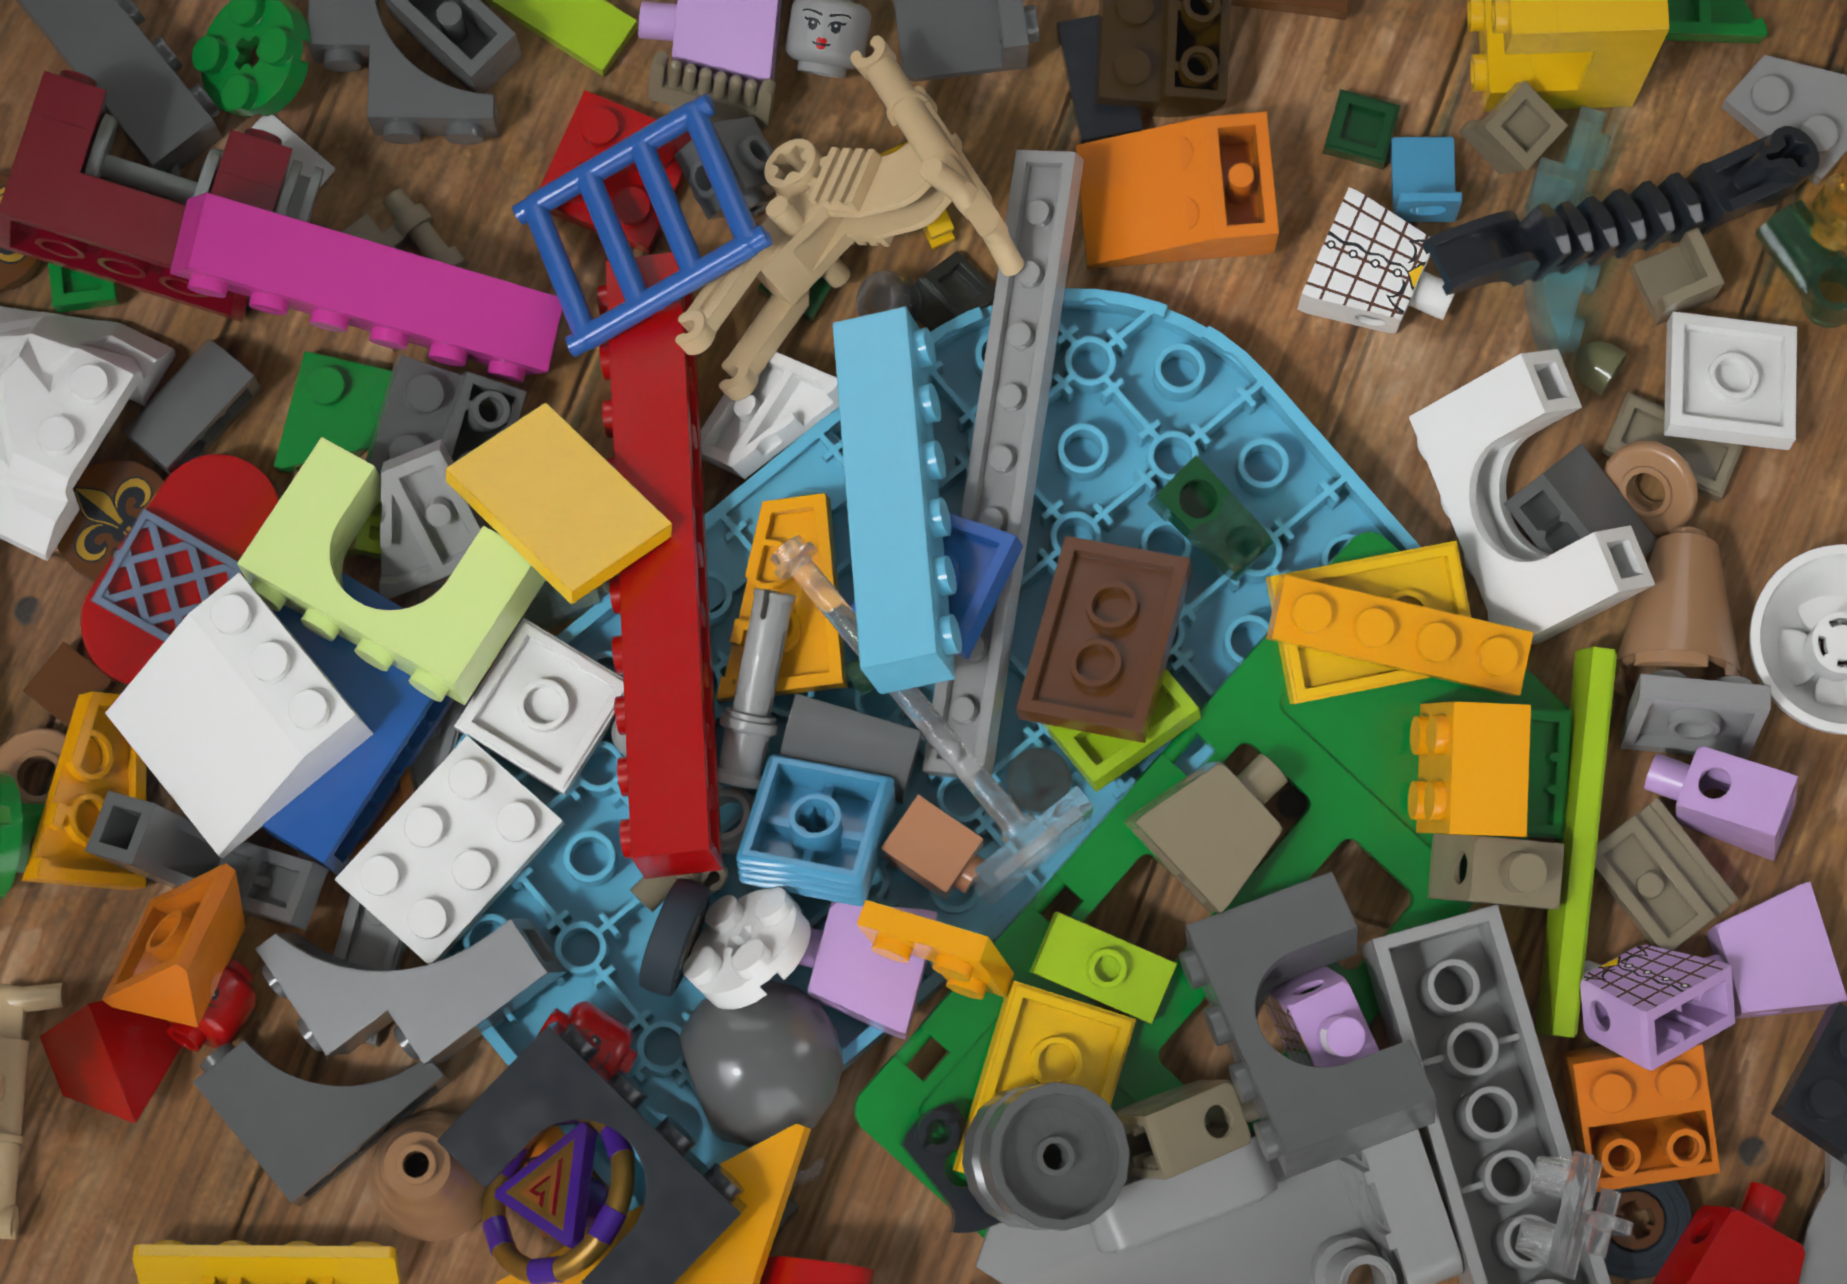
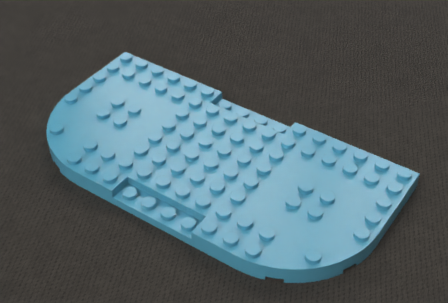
M1065 288L992 781L931 776L922 771L935 683L880 694L860 669L857 622L854 615L850 612L855 597L839 407L821 419L705 514L717 766L725 728L719 724L721 714H725L726 708H732L734 701L721 703L716 697L721 676L725 677L732 647L730 637L734 620L738 619L747 583L745 573L762 501L826 493L831 500L848 687L796 694L921 731L922 745L904 804L896 803L885 841L917 795H920L983 838V848L978 856L987 862L965 894L955 888L947 901H945L883 859L882 855H880L867 897L868 901L890 907L938 912V922L988 936L993 942L1020 910L1048 882L1059 866L1152 761L1172 742L1173 739L1104 788L1095 792L1041 723L1019 719L1016 711L1017 703L1065 536L1190 558L1193 570L1166 669L1199 708L1268 632L1272 609L1265 577L1326 566L1350 538L1366 532L1378 533L1384 536L1399 551L1420 548V545L1272 377L1246 351L1211 326L1206 328L1191 318L1167 309L1168 305L1147 298L1101 289ZM993 305L983 309L977 307L966 311L930 332L935 347L936 363L933 366H928L929 384L932 383L936 389L941 409V420L933 423L934 440H937L941 445L946 464V477L938 479L939 498L942 497L945 500L949 513L961 516ZM1197 455L1230 490V493L1224 498L1222 510L1214 520L1200 524L1184 537L1168 520L1164 521L1147 503ZM610 593L557 635L556 638L616 673L612 656L613 636L621 635V614L616 615L614 613ZM795 694L774 697L771 716L777 718L776 724L779 727L777 735L771 736L769 739L764 769L770 755H780ZM613 722L566 797L478 744L562 819L565 825L441 960L471 947L510 919L531 918L567 971L496 1025L489 1027L481 1034L509 1066L537 1037L543 1024L554 1009L558 1008L567 1013L574 1005L581 1001L591 1002L630 1028L633 1037L631 1048L637 1051L638 1054L628 1075L648 1095V1098L642 1104L661 1122L669 1116L679 1123L696 1142L690 1151L710 1169L714 1163L720 1164L751 1148L723 1141L713 1133L698 1098L680 1043L682 1026L701 1000L706 997L685 976H683L678 988L671 996H663L651 992L639 985L642 960L663 903L652 913L630 891L643 875L631 858L626 859L624 857L620 843L621 819H629L628 796L623 797L619 789L617 760L619 757L627 756L620 753L612 741L611 729ZM464 734L461 736L460 740L458 741L454 749L466 737ZM1197 737L1176 760L1174 765L1188 776L1199 768L1213 750ZM718 782L722 787H738ZM738 787L750 793L755 799L758 789ZM727 803L720 807L721 833L730 832L739 826L743 818V807L741 804ZM817 827L815 833L822 832L826 828ZM722 853V859L728 868V879L722 889L710 893L709 907L726 895H733L738 900L746 894L768 888L741 883L739 881L740 875L738 874L739 868L737 867L738 861L736 860L737 854ZM788 893L800 906L801 913L809 920L810 927L824 930L831 903L834 901ZM704 921V924H703V927H702V931H703V930L705 929V927L707 926V924L705 923V921ZM927 960L914 1012L945 987L947 983L942 974L932 968L933 962ZM797 965L795 970L785 980L777 972L770 980L795 985L809 995L808 988L813 968ZM820 1003L839 1033L844 1063L842 1072L888 1034ZM579 1124L558 1125V1127L566 1135ZM597 1131L593 1169L604 1183L610 1187L611 1163L601 1134ZM636 1151L634 1156L636 1170L635 1186L628 1212L643 1205L646 1197V1177L643 1165Z

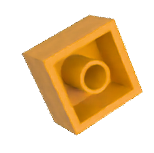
M1478 702L1420 704V716L1413 717L1410 729L1411 751L1414 755H1419L1418 781L1411 782L1408 792V812L1410 819L1416 820V833L1527 837L1531 705Z

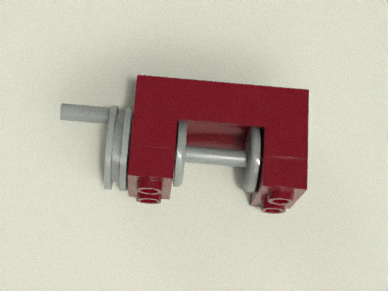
M62 70L59 75L44 71L0 203V248L242 322L250 297L227 291L225 298L199 294L187 288L189 279L170 274L187 199L207 192L310 223L324 169L315 166L312 176L309 178L300 175L303 162L293 160L287 177L293 148L281 145L282 140L276 135L254 128L246 129L245 133L231 129L224 152L217 148L209 151L198 182L112 156L110 153L116 133L117 121L114 116L105 114L106 90L96 87L97 82L91 77L76 71Z

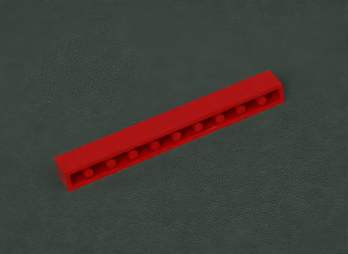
M672 252L635 257L647 288L679 270ZM609 260L605 261L606 285H600L597 288V302L600 315L625 302ZM694 292L615 336L609 342L601 344L599 348L600 364L604 379L611 381V399L603 400L602 419L606 436L608 438L613 437L614 457L606 458L605 460L672 523V533L669 539L620 571L619 575L613 576L609 580L612 609L616 615L621 614V635L613 636L612 656L616 673L618 675L623 674L624 696L615 697L614 711L618 732L620 735H626L627 757H619L617 760V777L621 795L623 797L628 796L629 819H621L620 843L624 857L633 860L645 879L723 870L697 355H688L675 342L679 334L688 333L678 321V318L693 303Z

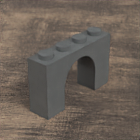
M1333 872L1186 925L1187 950L1179 953L1180 962L1191 989L1195 990L1202 987L1209 1001L1210 1007L1204 1009V1016L1215 1044L1220 1046L1227 1043L1235 1063L1229 1065L1228 1068L1235 1091L1242 1103L1250 1100L1253 1101L1261 1121L1254 1123V1130L1260 1148L1268 1161L1278 1158L1286 1179L1435 1123L1436 1095L1410 1040L1339 1066L1312 1067L1296 1063L1281 1055L1269 1044L1260 1030L1257 1022L1259 1012L1269 994L1281 984L1299 975L1357 954L1358 926Z

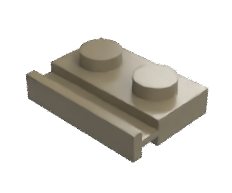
M1659 798L1655 799L1597 844L1594 874L1651 946L1673 951L1739 900Z

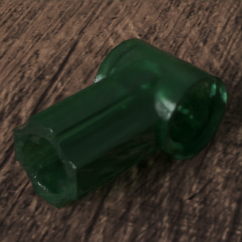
M1802 200L1789 204L1759 227L1755 236L1801 296V306L1806 317L1814 324L1824 328H1836L1847 323V301L1844 303L1828 301L1822 296L1819 284L1835 282L1847 291V258L1842 255Z

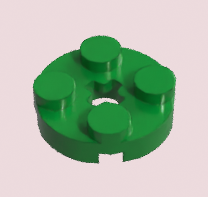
M230 0L216 15L206 36L201 37L196 42L192 52V63L194 68L201 72L203 87L217 107L245 118H251L250 116L256 114L270 116L278 113L291 102L306 78L309 63L301 60L303 53V40L311 43L310 29L302 12L286 0ZM259 44L256 49L259 60L255 66L250 65V56L255 46Z

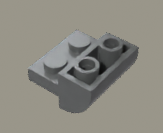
M400 355L394 363L366 462L374 465L381 477L383 462L440 439L445 444L453 462H456L517 422L527 391L468 371L460 375Z

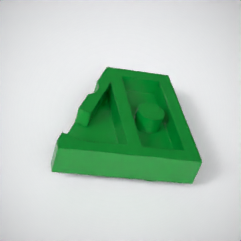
M304 351L274 463L276 471L285 474L298 471L297 467L303 466L321 437L357 457L369 451L392 371Z

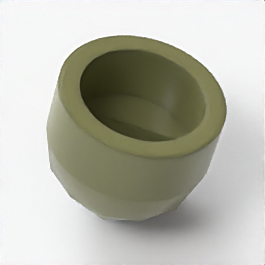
M1594 341L1585 344L1577 352L1574 361L1576 376L1582 385L1602 397L1618 374L1628 353L1608 342Z

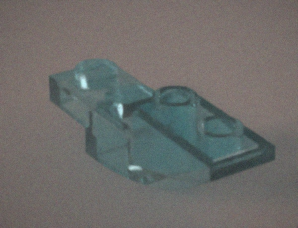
M1581 106L1572 128L1563 163L1543 157L1540 158L1533 174L1525 217L1538 204L1547 202L1555 209L1561 202L1570 201L1577 207L1585 198L1595 196V194L1586 192L1584 189L1589 171L1601 172L1608 152L1611 136L1601 133L1606 112ZM1602 261L1598 265L1591 267L1588 264L1576 266L1570 273L1563 275L1559 271L1551 273L1542 281L1533 283L1531 279H1528L1523 283L1526 309L1538 351L1558 349L1561 357H1563L1565 352L1576 354L1586 322V318L1575 315L1581 293L1592 296L1599 277Z

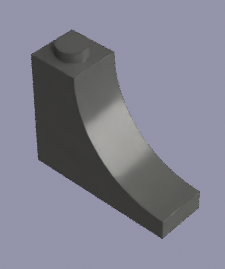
M245 1040L236 1047L232 1043L223 1044L213 1051L200 1064L204 1073L193 1081L288 1200L299 1207L378 1143L392 1126L410 1116L451 1082L436 1063L423 1064L422 1061H419L414 1066L395 1076L369 1084L355 1086L316 1084L298 1079L279 1070Z

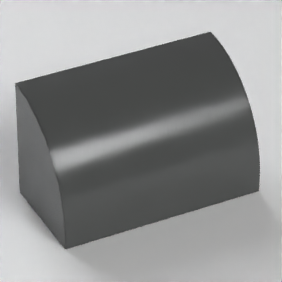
M207 339L121 432L167 474H170L180 465L201 457L258 397L263 389L250 371L219 345Z
M1579 444L1504 503L1536 546L1550 554L1593 532L1630 525L1643 556L1653 550L1657 540L1582 444Z
M795 694L780 755L890 776L894 779L896 803L903 805L922 745V735L920 730Z

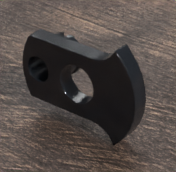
M947 1103L933 1107L921 1114L904 1134L900 1146L948 1204L952 1214V1224L949 1232H977L995 1225L999 1220L984 1211L970 1192L968 1185L960 1187L953 1185L944 1173L945 1159L951 1151L960 1147L967 1120L953 1103ZM936 1119L942 1124L944 1133L941 1141L933 1144L932 1142L925 1141L928 1138L926 1130L929 1123Z

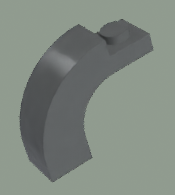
M109 790L85 849L86 852L171 888H176L227 863L236 870L244 914L272 923L274 921L303 930L307 928L329 870L315 862L245 841L222 859L190 820L157 804Z

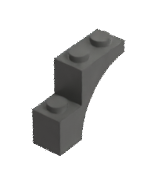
M309 0L308 26L311 43L307 42V45L315 63H323L326 69L339 72L356 71L361 68V64H369L367 118L375 136H383L385 141L395 144H414L421 140V136H446V141L460 145L479 144L483 142V137H499L500 113L494 94L474 93L445 85L414 66L399 51L387 34L382 21L380 0Z

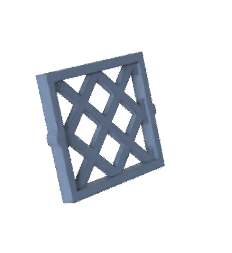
M142 509L121 548L114 552V560L90 601L165 642L170 635L154 627L153 624L174 619L177 628L183 621L182 616L188 615V613L201 604L198 603L179 608L174 590L175 585L196 580L200 598L203 602L209 597L204 577L226 572L229 581L236 574H241L242 571L237 565L238 561L148 510ZM157 526L184 542L162 547ZM148 527L154 550L132 556L130 551L131 544L139 530ZM196 548L223 564L201 569ZM187 549L193 572L171 578L165 555ZM157 558L162 581L140 586L134 564ZM126 566L132 589L109 595L107 586L118 568ZM165 588L171 611L149 617L143 594ZM134 597L140 618L113 604V602Z

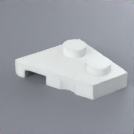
M775 352L759 374L758 384L749 396L742 400L733 401L724 393L701 429L702 460L746 479L821 419L839 407L836 377Z

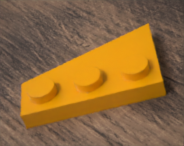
M826 493L762 501L745 573L747 578L739 617L734 620L730 637L732 647L725 677L721 676L716 697L721 703L734 701L754 600V588L779 591L780 594L788 593L796 596L795 603L792 605L775 696L848 687L830 497Z
M92 691L78 695L22 881L120 890L146 888V877L85 851L108 790L146 801L147 765L105 714L120 694Z

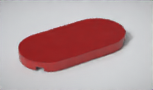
M212 454L197 457L174 469L163 481L144 509L232 559L239 561L278 503L279 498L269 479L251 463L230 455ZM157 526L162 547L184 542ZM148 527L140 529L131 544L130 551L132 556L154 550ZM130 530L128 531V533L126 534V536L124 537V539L119 544L116 550H119L121 548ZM196 548L201 569L223 564ZM187 549L165 555L171 578L193 572ZM112 554L82 601L80 608L81 636L89 658L99 670L110 678L129 685L164 642L90 601L114 560ZM157 558L134 564L140 586L162 581ZM126 566L118 568L107 586L109 595L132 589ZM226 572L204 577L209 596L228 581ZM196 580L174 586L179 608L202 603ZM165 588L143 594L149 617L171 611ZM134 597L113 602V604L140 618ZM174 619L153 624L154 627L169 635L176 629Z

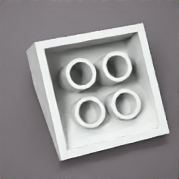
M240 573L236 574L188 613L105 712L222 859L373 735L372 731L280 618Z

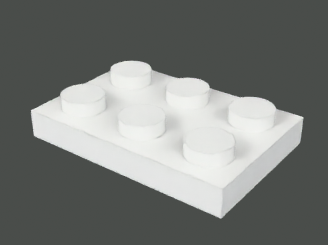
M466 736L334 880L423 961L431 964L440 961L565 824L562 819L469 736Z

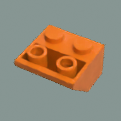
M1702 1043L1652 1071L1635 1064L1603 1045L1560 1052L1569 1118L1588 1190L1591 1193L1720 1173Z

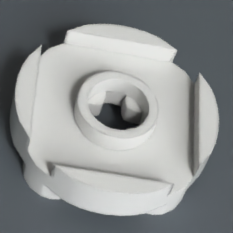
M781 887L757 890L742 896L738 900L733 895L723 896L715 901L706 912L705 923L707 926L700 934L691 955L684 963L683 975L717 1008L729 1010L753 1004L767 995L760 986L769 981L776 972L785 980L795 970L809 944L811 936L809 920L801 913L800 906Z

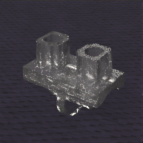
M1574 1151L1572 1159L1538 1156L1536 1159L1531 1180V1191L1534 1194L1562 1200L1556 1224L1524 1217L1515 1250L1540 1264L1546 1265V1269L1558 1277L1571 1280L1576 1279L1588 1228L1592 1229L1586 1253L1606 1258L1611 1234L1631 1237L1634 1223L1616 1217L1621 1196L1620 1192L1602 1188L1596 1212L1592 1211L1603 1166L1601 1162L1595 1161L1594 1155Z

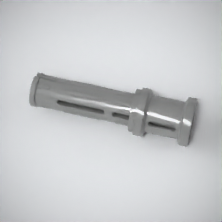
M754 588L753 592L754 600L733 707L725 709V714H721L719 723L725 728L717 766L718 782L750 789H758L769 739L771 736L777 735L778 732L777 718L771 716L792 605L795 603L796 598L792 594H780L779 591Z

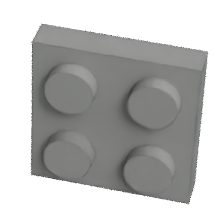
M1674 670L1655 671L1650 675L1640 674L1621 723L1620 749L1694 756L1698 746H1705L1748 760L1771 710V686L1753 684L1749 679L1739 676H1725L1716 680L1688 678L1682 672Z

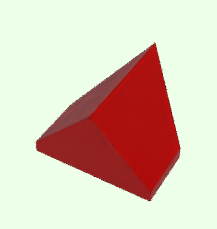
M103 1000L85 1005L39 1036L64 1097L134 1124L139 1120L181 1047H183L168 1035L167 1028L170 1023L167 1020L113 1008Z

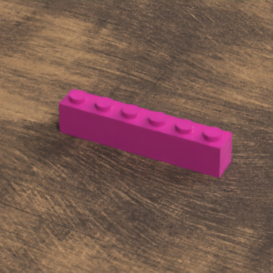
M207 192L187 199L170 270L172 275L189 279L187 288L199 294L225 298L227 291L250 297L249 307L262 312L287 315L288 308L311 314L309 324L334 332H347L348 325L370 331L369 341L372 343L402 350L407 348L408 343L429 348L428 358L453 366H465L466 360H471L488 365L486 373L488 376L513 383H523L525 376L548 372L562 312L557 296Z

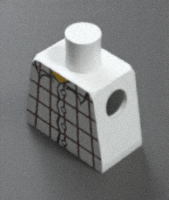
M1349 187L1302 291L1297 310L1360 327L1396 334L1408 306L1443 320L1454 294L1446 296L1442 288L1444 285L1442 278L1424 271L1430 258V253H1425L1422 244L1430 236L1361 192Z

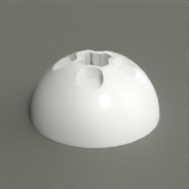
M1845 544L1829 545L1807 551L1781 567L1761 592L1754 607L1749 630V645L1754 670L1761 685L1771 686V700L1784 713L1797 722L1818 731L1838 735H1847V664L1837 665L1838 662L1847 661V545ZM1818 638L1824 639L1823 647L1826 653L1824 656L1821 652V642L1818 641Z

